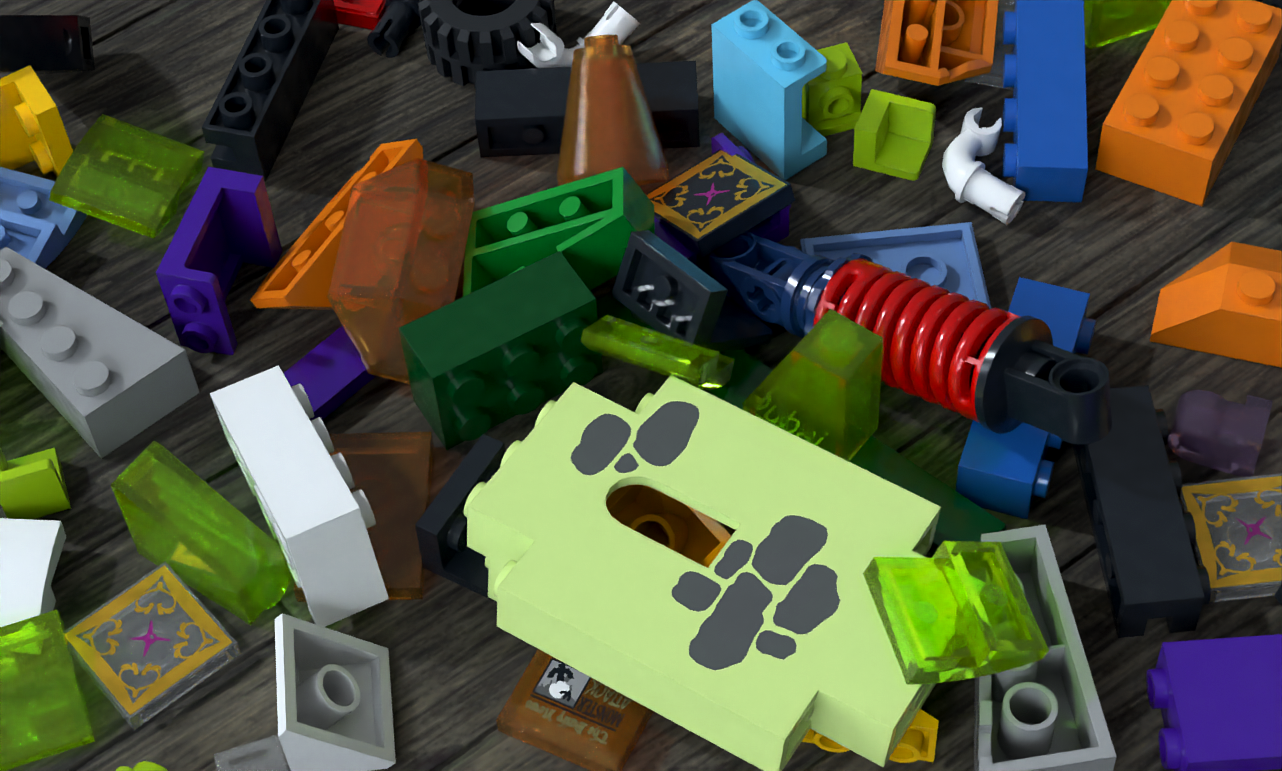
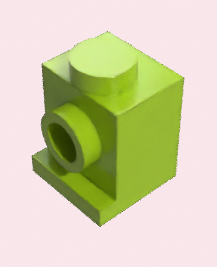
M847 42L818 49L817 51L827 59V69L803 86L802 118L823 136L854 129L861 114L862 71Z

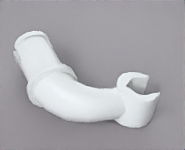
M613 1L595 27L584 39L579 37L576 40L578 44L573 48H564L561 38L542 23H531L540 32V43L527 48L517 41L519 52L537 68L612 65L610 59L640 23Z
M974 108L965 115L961 133L945 150L942 168L948 186L955 193V199L958 202L964 203L968 201L971 204H975L1007 225L1020 211L1024 202L1022 200L1025 198V192L993 176L985 170V164L981 161L975 162V156L989 155L995 150L1002 127V120L1000 118L992 127L979 128L983 108Z

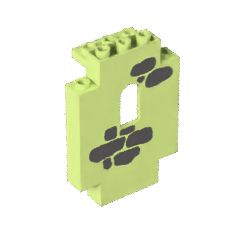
M673 375L669 376L655 395L647 393L638 404L635 412L573 382L557 402L550 400L545 404L538 415L534 429L522 442L516 440L509 446L498 471L487 483L480 482L473 488L464 506V516L467 517V547L486 556L485 567L488 568V597L497 601V627L763 771H782L810 729L884 767L972 628L984 589L983 585L925 557L933 542L941 506ZM645 485L736 531L707 568L621 524L611 516L606 507V501L615 490L621 487Z

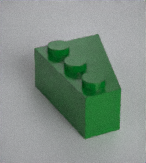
M620 167L467 213L463 297L558 251L563 254L591 291L618 275L631 232L650 230L655 234L654 204L624 167Z

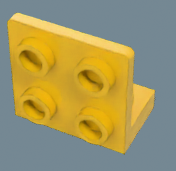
M31 65L0 78V167L14 170L35 160L43 174L53 171L60 183L75 186L84 181L83 175L58 108Z

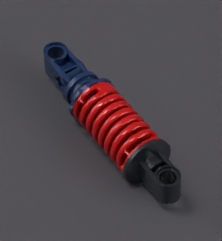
M749 230L706 256L709 275L728 289V297L759 319L784 326L789 333L804 338L806 347L812 350L815 359L829 365L837 364L848 370L865 374L868 378L884 382L890 387L902 389L905 393L921 397L927 402L941 405L947 410L960 413L964 417L979 422L985 429L998 434L1010 432L1024 422L1057 435L1068 443L1090 444L1106 437L1112 429L1108 368L1099 360L1082 357L1053 346L1052 334L1048 325L1038 318L1032 316L1021 317L996 307L990 309L986 303L974 299L969 300L967 296L955 292L950 293L945 288L936 285L931 286L926 281L917 278L912 279L909 275L898 271L893 272L892 269L874 263L873 259L860 253H853L846 258L840 257L834 261L822 255L811 256L805 254L795 247L784 246L754 235Z

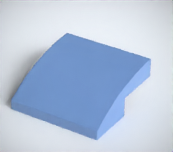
M0 167V250L8 247L45 269L68 245L86 219L95 203L90 192L79 187Z

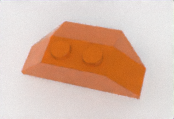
M885 0L875 71L936 86L990 73L993 66L999 0Z
M411 139L383 143L373 152L365 166L347 181L265 277L250 299L256 308L358 309L367 305L376 297L379 292V283L391 268L396 267L409 256L411 252L410 245L424 229L423 147L419 141Z
M1230 242L1161 288L1150 342L1282 368V251Z

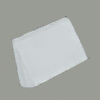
M283 613L275 619L278 737L290 770L373 771L388 769L394 765L396 759L388 648Z

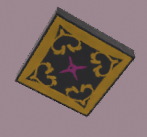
M722 150L716 151L646 193L647 197L654 204V217L684 247L701 258L716 251L795 201L790 183L739 154L731 156Z

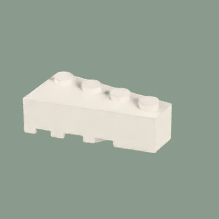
M278 365L210 393L226 439L253 495L258 500L274 539H277L297 587H302L309 612L315 624L326 627L388 600L389 597L367 532V528L376 525L371 506L362 489L353 493L350 492V489L354 488L355 485L342 454L339 452L332 456L329 455V453L334 452V447L322 419L318 417L314 420H309L314 417V412L301 383L291 387Z

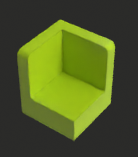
M871 89L854 128L853 166L907 180H917L933 144L936 106L929 102Z
M55 447L6 461L0 448V504L7 518L36 519L71 508L61 461Z

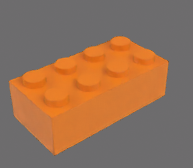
M1172 0L1103 122L1095 170L1202 207L1278 60L1282 45V9L1255 0Z

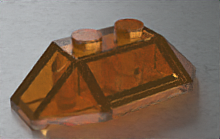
M416 158L353 185L327 298L347 335L361 354L360 359L369 374L410 384L398 328L455 301L475 204L473 173Z

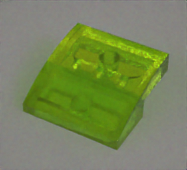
M102 114L84 135L67 160L51 189L49 200L155 239L177 213L179 196L201 171L205 151Z
M610 315L604 316L584 329L581 339L584 346L591 351L667 377L673 375L693 386L706 390H714L728 383L735 361L733 358L719 354L720 352Z
M943 541L932 558L873 557L863 573L907 685L952 682L995 674L1042 660L1049 652L1001 542Z
M58 610L0 627V771H6L95 742L83 689L75 673L64 622Z

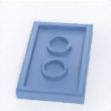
M972 222L800 239V250L805 254L811 256L822 255L835 261L840 257L846 258L853 253H860L873 259L874 263L892 269L893 272L898 271L909 275L912 279L917 278L926 281L931 286L936 285L945 288L950 293L955 292L967 296L969 300L974 299L986 303L991 309Z

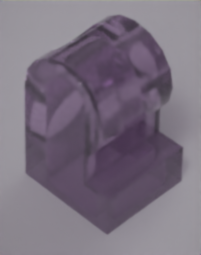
M1188 391L1182 394L1178 400L1168 435V445L1175 454L1185 460L1252 479L1273 401L1248 395L1244 405L1227 401L1220 395L1210 391Z

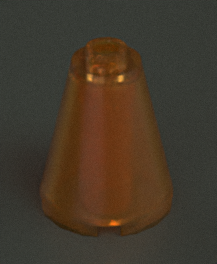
M597 35L584 38L585 47L573 51L556 176L558 186L620 167H624L639 186L668 181L669 165L631 46L619 45L618 35Z

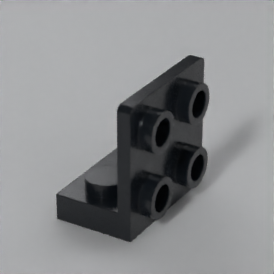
M650 230L631 232L611 295L631 310V315L634 319L651 326L669 340L671 348L676 352L689 357H701L706 353L725 350L739 351L745 349V347L769 344L774 333L771 328L728 297V289Z
M482 434L417 521L415 528L423 568L491 599L488 597V568L485 567L486 556L467 547V517L464 516V506L473 488L480 482L487 483L498 471L506 451L503 442Z

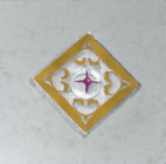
M1282 473L1182 484L1181 495L1178 498L1182 512H1191L1194 519L1196 546L1192 551L1196 566H1205L1207 569L1211 587L1210 603L1274 596L1282 583Z
M166 562L59 635L67 650L134 730L241 654L234 638Z

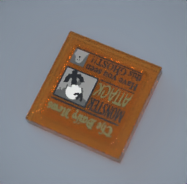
M538 649L500 712L496 722L498 731L590 771H622L654 711Z

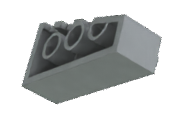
M5 247L0 250V320L3 322V325L0 327V348L101 459L200 393L185 349L10 248Z
M1046 525L981 534L976 582L983 585L984 589L975 616L974 771H1113L1117 756Z

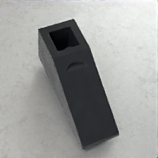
M0 15V73L11 74L31 65L36 75L94 71L90 17L79 15Z

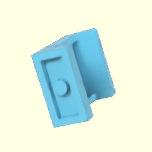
M758 0L750 1L711 24L714 118L783 180H787L827 155V139L802 118V88L807 82L826 71L827 59Z

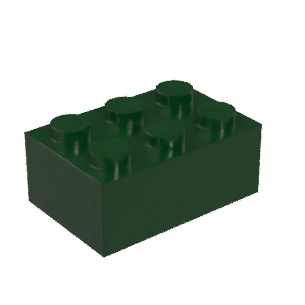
M560 251L398 328L413 400L446 450L464 441L475 440L481 437L482 434H485L488 429L516 415L527 414L535 410L542 402L565 392L573 382L584 386L593 377L603 373L596 298Z

